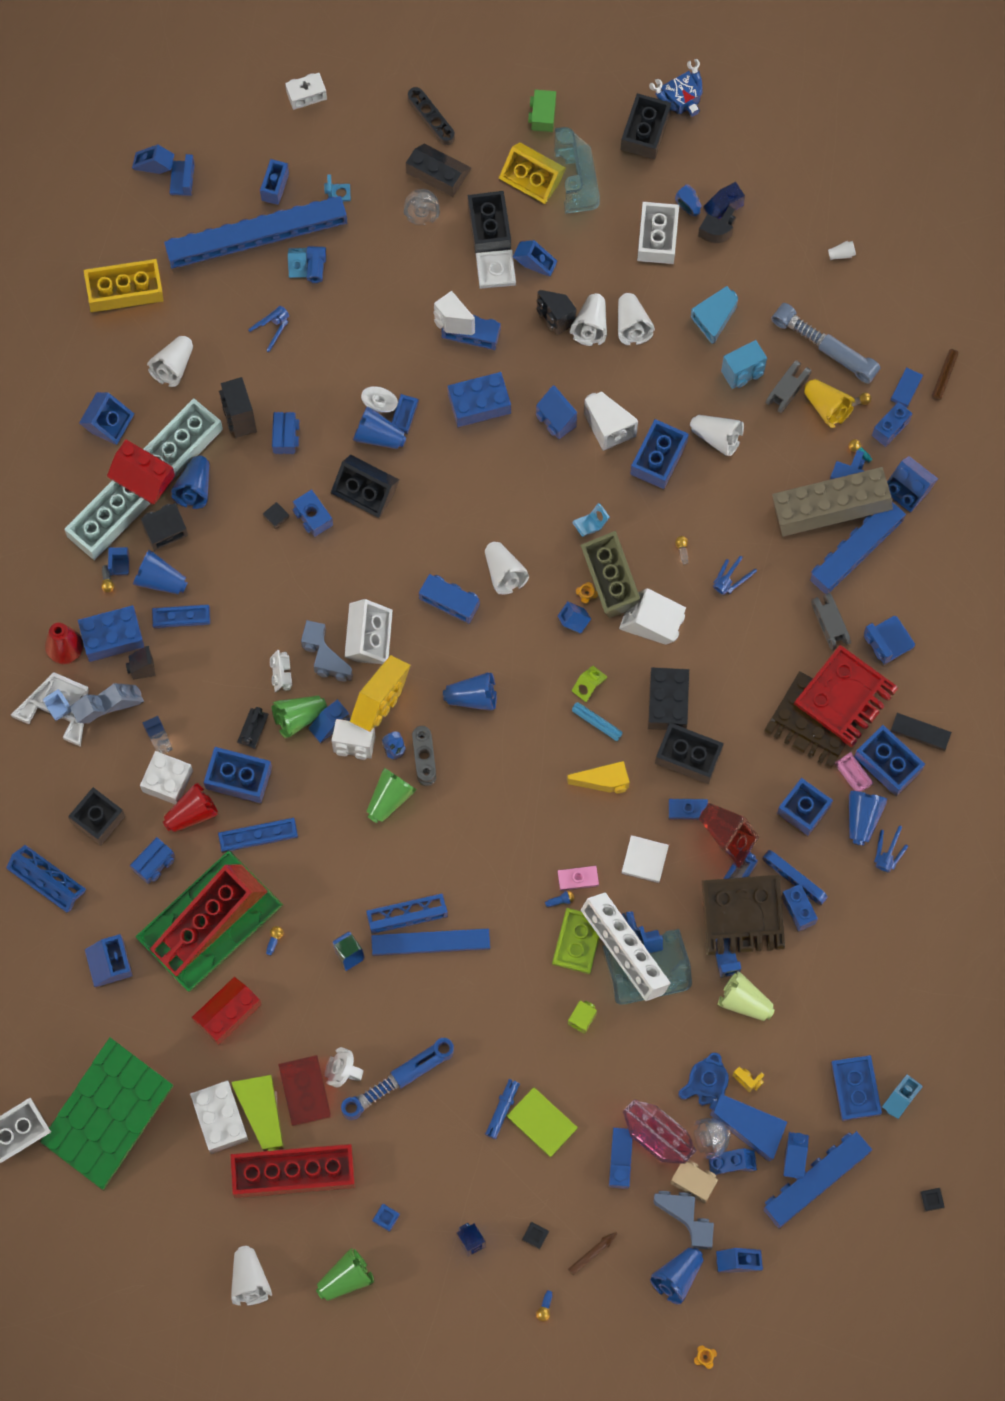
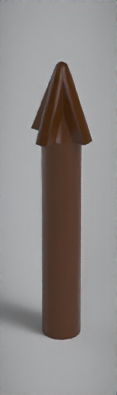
M617 1232L602 1237V1240L568 1269L571 1274L577 1273L607 1246L609 1247Z

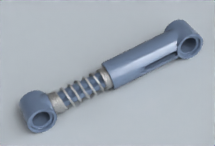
M782 303L771 317V320L778 327L783 329L789 327L793 331L796 330L797 333H801V336H805V339L809 338V341H813L820 351L854 372L856 377L864 383L869 384L881 369L880 365L872 358L863 357L830 334H821L820 330L817 331L816 328H812V325H807L808 322L804 323L803 320L801 321L800 317L796 316V310L787 303Z

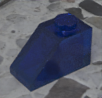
M734 182L720 189L703 208L707 214L719 219L723 217L729 206L735 208V210L744 206L745 195L737 182Z
M466 1223L458 1228L459 1231L456 1232V1235L468 1257L486 1248V1241L475 1223L471 1225Z

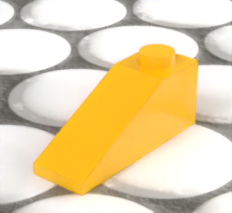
M624 761L567 775V782L570 785L609 793L625 792L630 784Z

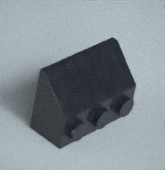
M425 143L415 148L406 161L407 174L451 197H454L471 170V167Z
M349 455L342 461L330 493L380 518L394 496L399 479L353 455Z

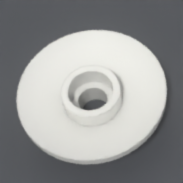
M368 387L363 390L361 395L363 403L378 412H391L396 409L398 404L396 396L389 390L381 387Z

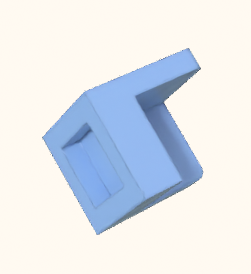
M59 689L43 699L46 708L55 721L72 711L68 701Z

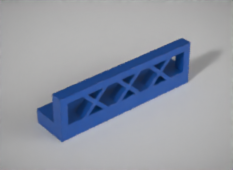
M26 845L11 855L6 869L67 913L72 910L76 899L86 891L83 886ZM22 854H27L31 857V859L25 858L24 856H22ZM37 865L45 867L46 870L40 869ZM52 876L60 878L61 881L55 880ZM68 888H73V889H75L77 892L74 894V893H73L72 891H70Z
M443 893L366 911L371 934L448 917ZM440 899L441 906L428 908L431 901ZM413 905H419L423 908L421 911L409 912ZM395 909H399L404 912L403 915L395 917L390 916L392 911ZM380 913L385 916L384 919L372 921L371 915Z

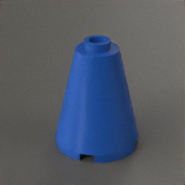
M367 406L353 440L360 443L398 449L399 446L403 447L407 437L404 436V431Z
M204 456L193 457L172 487V499L183 507L187 508V505H191L193 509H200L206 506L208 501L210 463Z
M150 550L146 553L137 573L138 575H136L133 585L173 594H179L180 591L184 593L188 584L185 581L186 577Z
M487 672L447 685L446 690H443V700L447 701L448 705L489 711L494 710L497 704V693L493 685H496L492 673Z
M850 791L849 839L853 840V844L864 846L865 842L869 843L885 809L887 798L859 791Z
M687 1248L655 1271L650 1279L651 1284L660 1295L663 1293L668 1295V1301L674 1304H681L685 1300L704 1261L703 1254L697 1248Z

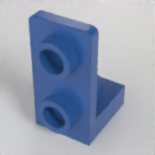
M723 938L724 954L716 952L720 978L733 976L734 973L737 974V971L741 972L740 961L737 962L736 953L729 952V938Z
M742 1148L708 1156L710 1171L715 1175L738 1170L749 1172L757 1170L755 1150Z

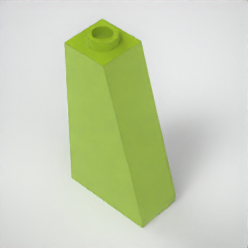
M267 1075L232 1082V1087L263 1151L284 1149L272 1076Z

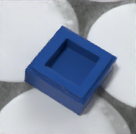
M382 1204L372 1222L390 1232L400 1213Z

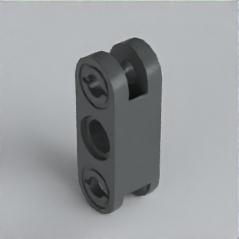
M797 360L794 361L769 394L765 403L770 405L775 402L779 405L778 412L782 413L807 381L812 370L806 367L800 376L796 378L794 376L799 370L801 363Z
M827 593L823 596L825 605L821 604L818 597L811 599V603L828 645L833 651L837 649V641L842 640L845 645H849L851 640L831 593Z
M418 726L412 733L417 779L421 785L431 786L436 781L432 734L428 727ZM422 753L429 754L427 759H421L419 756Z

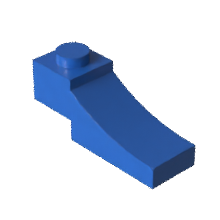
M613 1128L609 1176L610 1188L629 1189L633 1129Z

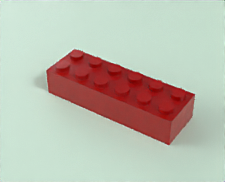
M352 1144L230 1154L234 1198L355 1188Z

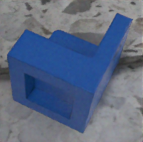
M128 547L109 548L108 570L110 576L129 575L130 554Z
M568 601L558 614V618L564 627L578 633H582L591 620L585 608Z
M640 926L639 935L641 943L647 951L652 953L663 950V937L659 935V931L645 932L644 927Z

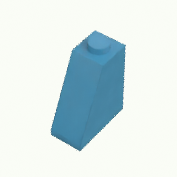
M726 286L691 309L690 317L712 344L716 342L737 308L738 296L734 290H730Z

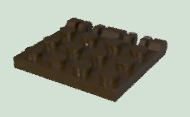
M799 671L764 732L771 735L777 724H779L780 726L774 735L775 738L778 739L781 736L784 728L788 729L790 733L786 736L784 743L789 744L794 734H797L798 736L792 747L804 753L810 742L813 743L807 755L809 757L815 754L817 747L824 749L818 758V762L822 763L829 752L831 754L825 766L832 769L846 744L838 736L794 705L796 699L813 679ZM855 722L851 724L854 728H856L857 724Z
M780 875L702 880L707 955H716L717 951L718 954H724L723 938H729V952L736 953L735 937H737L739 953L753 952V936H755L756 951H762L761 935H767L768 950H774V946L776 950L785 949Z

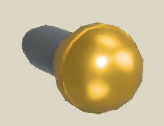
M104 565L102 566L103 581L101 588L104 592L109 593L113 591L114 583L110 579L108 566Z

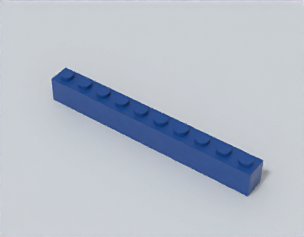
M333 196L320 202L313 201L308 205L294 206L289 210H278L273 214L259 215L257 218L244 219L235 224H225L219 228H209L200 233H190L181 238H171L164 243L171 269L347 224V214L341 196Z

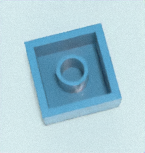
M755 340L725 355L721 372L732 389L735 387L740 388L751 379L756 380L763 376L767 357Z

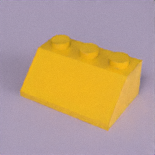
M520 142L512 146L499 179L546 204L560 184L566 167Z

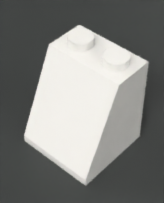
M603 392L592 393L586 397L584 415L603 451L637 436L638 420Z
M648 588L638 592L641 600L624 613L619 629L665 645L676 641L679 636V626L685 619L684 612L686 607Z

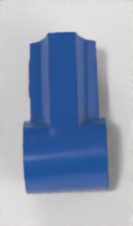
M307 246V281L312 283L323 281L326 247Z

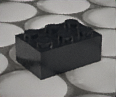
M637 93L621 139L620 150L655 159L670 116L671 102Z
M504 191L468 195V210L475 254L511 250V235Z
M240 377L220 383L222 390L219 391L230 433L234 432L235 438L257 432L253 409L243 378Z
M651 667L648 729L667 730L669 723L687 729L689 669Z
M669 723L656 755L655 764L709 784L724 743Z

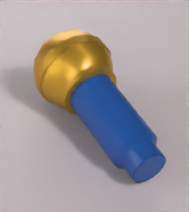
M274 926L270 930L271 938L266 949L267 955H272L278 940L283 936L284 931L279 926Z
M547 1290L542 1306L536 1312V1317L540 1321L544 1322L550 1318L549 1307L552 1300V1291Z

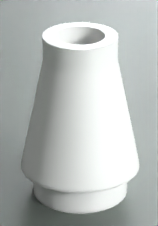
M847 240L832 249H828L830 260L847 259L856 255L853 241L848 242Z

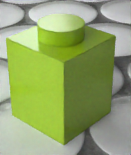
M579 1001L568 1020V1025L585 1034L597 1014L595 1005L588 1001Z

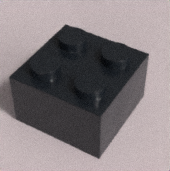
M93 787L70 813L68 818L74 826L101 846L125 818L123 809Z

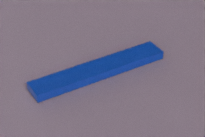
M489 929L371 935L372 956L490 949Z

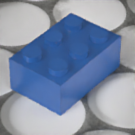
M501 372L447 385L448 397L457 427L511 414V402Z
M654 419L631 465L630 474L665 489L686 447L689 434Z
M133 605L78 620L89 662L145 647Z
M884 725L856 750L854 756L859 763L895 796L909 785L923 771L925 763Z
M214 747L204 779L205 789L262 803L272 770L271 761Z

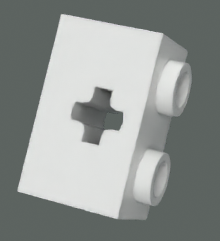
M311 73L306 77L292 79L285 83L286 92L293 110L327 100L326 89L320 73Z

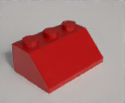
M125 439L115 453L107 474V478L155 505L175 477L174 469L171 465Z
M234 976L191 1018L219 1046L262 1004L260 999Z

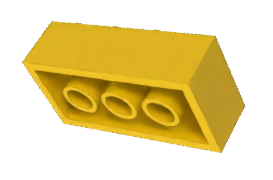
M157 259L84 270L90 312L163 302Z
M390 655L359 692L350 722L369 732L375 726L378 727L382 718L388 715L390 707L393 708L396 705L411 665Z

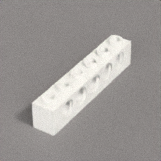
M606 893L588 898L581 908V912L643 999L648 1001L662 996L670 986V981L618 911L612 900Z

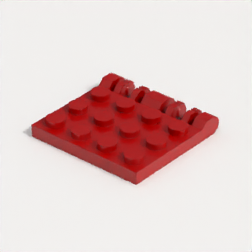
M839 645L796 699L794 705L838 736L845 744L853 747L857 739L862 735L851 724L855 722L862 729H867L869 727L867 722L872 723L880 713L878 709L881 710L885 707L881 701L874 697L876 692L880 697L888 701L892 698L891 695L896 693L898 687L843 646Z

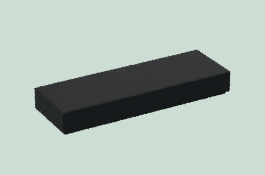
M900 713L896 714L891 728V732L943 751L946 750L952 733Z

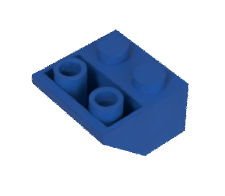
M908 456L900 462L888 479L887 484L891 497L909 512H912L930 492L938 478Z
M121 934L101 939L85 949L94 987L133 977Z

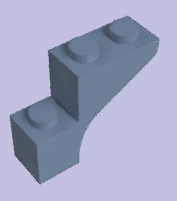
M306 620L301 645L306 651H318L314 663L315 673L321 677H336L337 680L343 682L347 680L352 681V668L334 653L324 641L326 633L325 624Z
M114 683L99 695L86 694L72 704L70 708L77 723L89 724L104 714L140 705L144 700L140 689L136 685Z
M669 1191L655 1193L654 1204L687 1227L691 1237V1248L711 1250L714 1223L704 1218H698L697 1221H694L695 1197L685 1192H680L679 1195H670L671 1192Z

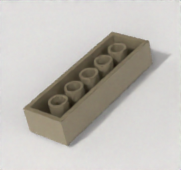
M883 467L772 494L782 537L893 510L892 497Z

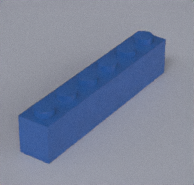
M892 502L893 510L867 516L863 521V525L860 528L856 527L850 533L851 537L847 541L845 539L842 540L837 546L838 549L834 553L830 552L825 557V562L821 566L818 564L813 568L810 581L824 594L830 593L904 521L906 513Z
M857 1131L854 1134L850 1132L841 1139L843 1143L838 1147L833 1145L826 1151L827 1156L822 1160L820 1157L811 1164L812 1168L808 1172L805 1171L804 1179L796 1178L797 1181L792 1185L787 1183L780 1189L782 1193L778 1197L773 1195L765 1202L766 1207L763 1211L778 1229L871 1153V1147Z

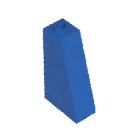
M722 1094L717 1096V1098L714 1097L709 1107L712 1109L710 1115L765 1160H773L787 1121Z

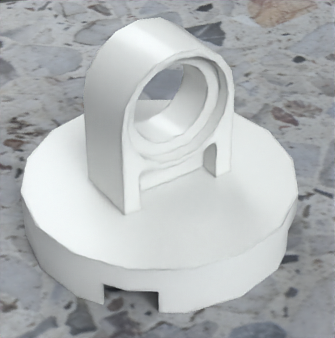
M342 1047L336 1049L337 1054L335 1057L330 1056L326 1065L325 1077L328 1078L326 1083L337 1088L342 1086L348 1078L361 1081L364 1070L353 1066L352 1051Z

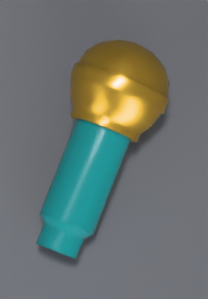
M853 439L849 442L848 447L850 451L855 453L857 450L864 452L863 459L868 463L873 460L871 455L862 448L859 440Z

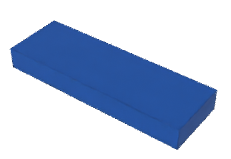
M194 605L152 608L153 628L210 625V606Z

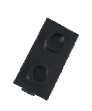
M260 707L250 708L237 743L255 749L269 714L262 712L263 709Z

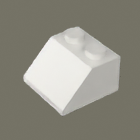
M452 291L434 303V322L438 328H443L446 333L475 334V317Z

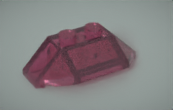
M634 1099L624 1109L623 1114L630 1136L661 1162L686 1164L697 1151L693 1146L688 1131L658 1106Z

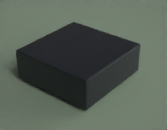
M277 502L263 513V516L275 529L289 518V514Z
M940 1188L920 1191L924 1212L945 1208Z
M531 1222L522 1241L540 1250L549 1231Z

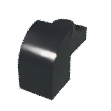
M729 206L721 220L707 214L699 227L698 237L711 243L727 241L733 233V224L736 220L735 208Z

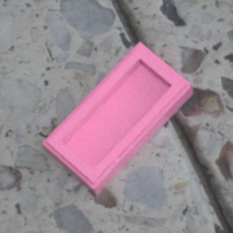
M851 752L835 762L836 767L854 791L862 792L873 785V781Z

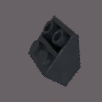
M539 290L537 292L536 310L540 317L546 319L548 328L551 331L554 330L556 335L571 328L576 318L577 309L568 296Z
M176 503L166 504L160 510L149 512L141 518L145 534L154 551L188 536L186 526Z

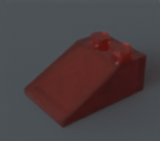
M315 1055L278 1064L292 1126L330 1118L331 1113L318 1056Z

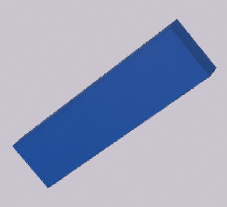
M295 818L218 833L222 853L298 838Z

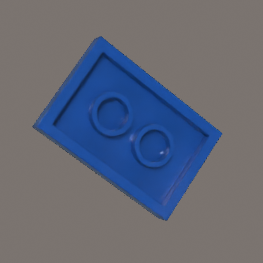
M871 1055L832 1061L831 1065L842 1121L882 1115Z

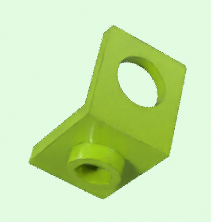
M591 666L580 675L572 692L587 702L594 689L604 682L607 676L596 667ZM579 685L587 687V694L580 692Z

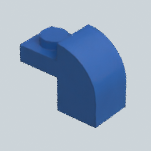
M856 451L851 466L836 461L830 480L863 472L862 468L865 460L862 458L864 452Z

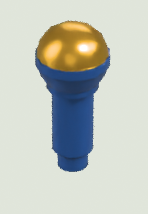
M565 891L561 896L549 899L545 904L546 907H552L561 903L571 904L575 897L571 891Z

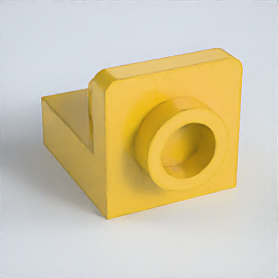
M740 1067L732 1075L749 1093L753 1089L757 1091L764 1083L762 1079L765 1076L761 1072L753 1080L752 1074L747 1069Z

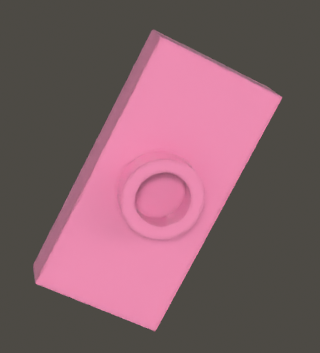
M596 866L558 870L560 891L599 886Z

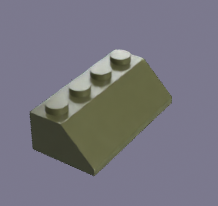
M613 531L581 544L605 614L612 618L630 610L641 598L617 532Z

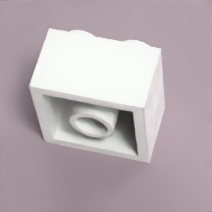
M336 719L332 736L333 752H336L339 756L353 755L361 760L372 758L376 738L375 728L369 732L350 721Z
M155 751L140 784L141 790L146 794L176 804L181 799L192 775V766Z

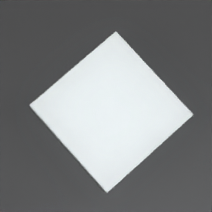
M512 250L476 253L479 289L516 286Z
M631 835L621 874L659 883L669 845Z

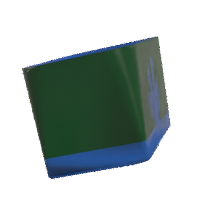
M350 931L333 941L335 952L345 971L365 959L363 949Z

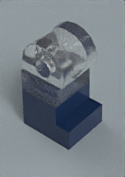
M159 716L143 722L144 729L157 752L165 754L173 750Z

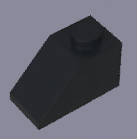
M145 646L128 656L129 663H126L127 673L132 675L133 680L156 676L149 646Z

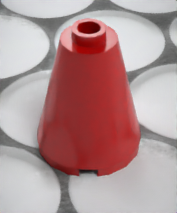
M54 623L49 629L45 642L47 655L55 663L62 665L70 664L79 658L84 648L81 635L63 623Z
M195 783L164 815L165 820L163 824L168 831L177 832L219 815L210 796L204 792L202 793L205 789L199 783Z

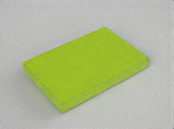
M566 908L552 965L590 974L600 937L581 911Z
M534 1087L507 1115V1118L550 1158L578 1129L576 1125Z

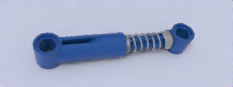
M447 1038L438 1039L435 1044L391 1071L388 1079H383V1082L374 1085V1088H369V1091L365 1090L364 1094L346 1098L341 1104L343 1116L348 1120L358 1119L361 1113L372 1102H376L378 1098L381 1099L380 1097L385 1096L386 1093L390 1094L391 1090L394 1091L398 1087L400 1089L443 1061L450 1060L454 1054L452 1041ZM442 1045L449 1047V1051L445 1054L440 1053L438 1050ZM348 1105H355L357 1110L354 1113H348L346 1111Z

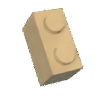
M682 1160L670 1184L706 1203L718 1182V1179L715 1178L716 1175L709 1170L702 1171L697 1168L698 1164L691 1160Z

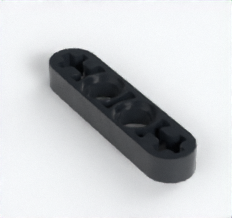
M411 88L408 91V101L442 144H452L455 140L453 128L421 88ZM413 94L419 95L420 103L416 97L413 98ZM428 106L431 108V111L424 113L421 111V108ZM438 119L441 121V124L434 126L431 122ZM443 128L446 135L450 134V138L444 137Z

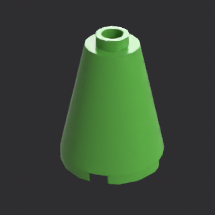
M320 696L279 700L273 702L274 705L271 706L275 724H279L282 728L279 732L284 738H288L313 722L327 708V703Z
M384 768L366 812L369 813L367 817L375 823L378 821L383 822L417 789Z
M349 1249L317 1283L318 1288L316 1291L321 1299L325 1298L329 1301L374 1283L372 1272H368L366 1268L367 1263L357 1250Z

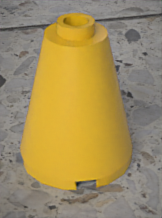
M817 379L809 380L804 386L805 395L825 423L831 428L836 427L834 424L838 422L842 424L854 409L852 402L855 403V399L852 396Z

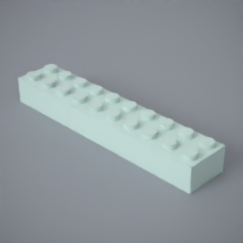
M193 398L144 450L173 467L175 473L173 481L186 468L191 459L198 456L223 430L221 420ZM112 480L64 530L67 538L95 560L150 503Z

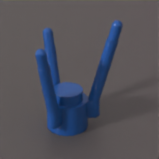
M278 306L268 316L249 328L248 331L251 332L260 325L264 326L270 321L276 325L281 324L267 348V352H270L283 328L289 323L286 320L289 317V313L284 307Z
M739 556L728 573L723 575L729 563V560L726 559L717 578L713 582V588L722 595L726 593L731 594L736 587L755 574L757 569L752 570L735 584L731 585L732 580L729 577L743 557Z
M901 825L894 835L888 852H883L882 855L884 830H880L874 862L876 863V868L882 871L890 872L891 869L894 870L897 862L908 848L906 844L893 860L894 856L891 854L902 830Z

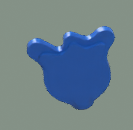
M713 1052L692 1067L688 1084L680 1089L678 1093L682 1100L697 1095L699 1097V1104L705 1106L711 1104L714 1097L717 1098L720 1094L725 1095L729 1075L722 1063L720 1054Z

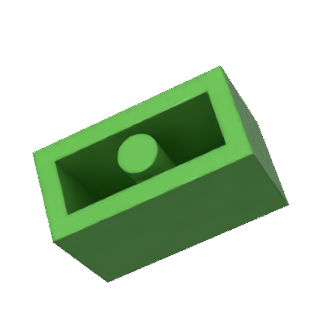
M535 90L534 96L530 97V107H533V112H529L528 123H532L531 130L553 132L556 91Z

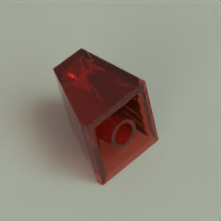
M708 803L699 817V820L737 868H740L760 837L747 819L742 815Z

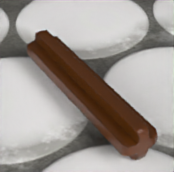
M950 349L932 394V397L935 399H942L959 354L957 350Z

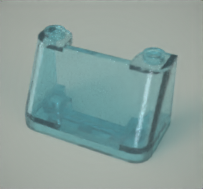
M555 128V157H563L566 164L575 163L577 175L570 176L565 181V214L596 209L600 204V194L590 145L571 128Z
M669 930L662 935L663 950L649 953L671 983L662 996L686 991L692 986L691 964L680 930ZM604 945L603 953L616 1003L623 1005L644 1000L606 945Z

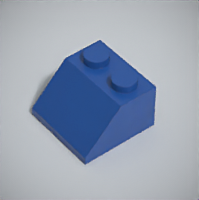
M553 385L536 405V416L540 422L544 421L552 436L555 435L558 439H561L576 428L577 411L556 386Z
M96 392L79 424L90 433L117 445L135 413L109 392Z

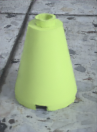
M737 971V974H733L724 987L725 996H720L718 1000V1006L762 1021H765L766 1018L769 1020L775 1011L773 1009L774 1004L739 971Z

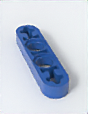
M768 850L762 857L767 865L794 886L801 884L806 895L815 903L822 905L828 898L823 890L773 851Z

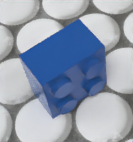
M801 778L779 806L777 814L809 836L829 810L833 800Z

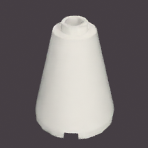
M595 293L587 297L571 326L570 334H573V339L580 344L592 346L593 343L601 345L605 342L607 337L606 303L604 297L600 294Z
M625 293L618 300V337L626 345H630L633 342H636V345L642 344L652 338L655 328L634 294Z
M178 336L147 363V366L149 365L150 367L148 371L155 380L161 384L164 382L169 383V387H175L180 383L193 349L191 339L187 336Z
M697 415L690 422L691 431L727 456L733 455L740 444L737 441L739 435L743 436L744 423L740 420Z
M500 542L489 543L485 549V556L493 588L496 592L505 595L513 593L512 589L517 586L519 589L523 587L529 579L527 569Z
M249 1246L239 1247L234 1253L231 1290L232 1303L240 1306V1302H246L247 1305L262 1303L268 1300V1295L272 1296L270 1285L255 1250Z

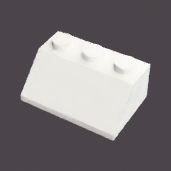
M366 599L349 603L345 658L359 663L383 664L388 659L392 609Z
M31 1098L0 1116V1163L51 1132Z

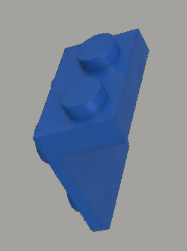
M892 616L877 626L871 623L866 626L864 631L866 642L872 646L876 657L884 665L913 649L915 646L914 641L897 616Z

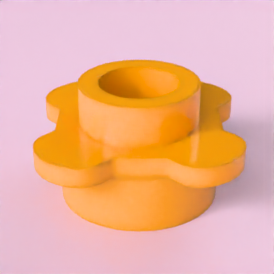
M590 582L576 589V594L581 597V602L584 604L598 597V592L595 591L593 584Z
M701 1345L697 1348L698 1354L694 1358V1363L711 1369L717 1352L714 1349L710 1350Z

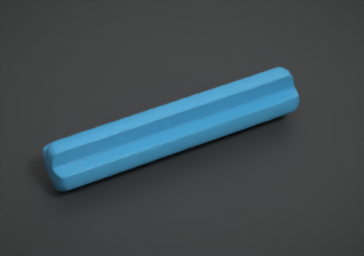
M576 702L574 704L572 712L615 741L621 738L623 733L621 730L581 703Z

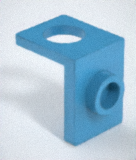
M331 174L327 175L328 183H324L325 194H328V197H339L336 191L338 189H345L347 194L341 197L342 201H351L350 184H332Z
M307 248L288 249L289 278L307 277Z
M598 503L589 515L578 518L572 523L580 535L584 537L600 531L610 516L602 505ZM597 511H600L602 513V521L598 519Z

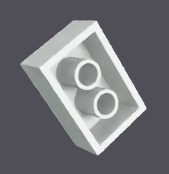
M643 202L637 261L674 264L679 205Z
M229 1081L190 1094L210 1154L249 1141Z

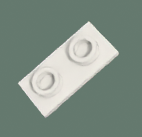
M277 650L270 657V667L273 670L272 685L275 692L280 688L287 691L291 689L292 678L291 673L284 672V670H290V659L287 652L280 653Z

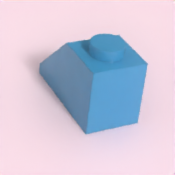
M907 1074L882 1107L890 1115L899 1119L923 1086Z

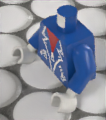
M694 59L695 67H692L691 61H688L687 67L692 70L691 73L687 71L664 85L660 79H655L657 87L653 83L649 85L651 90L656 91L655 95L658 99L671 102V111H675L677 114L688 111L693 117L700 112L697 105L700 103V97L703 94V83L700 71L697 70L700 65L698 59Z

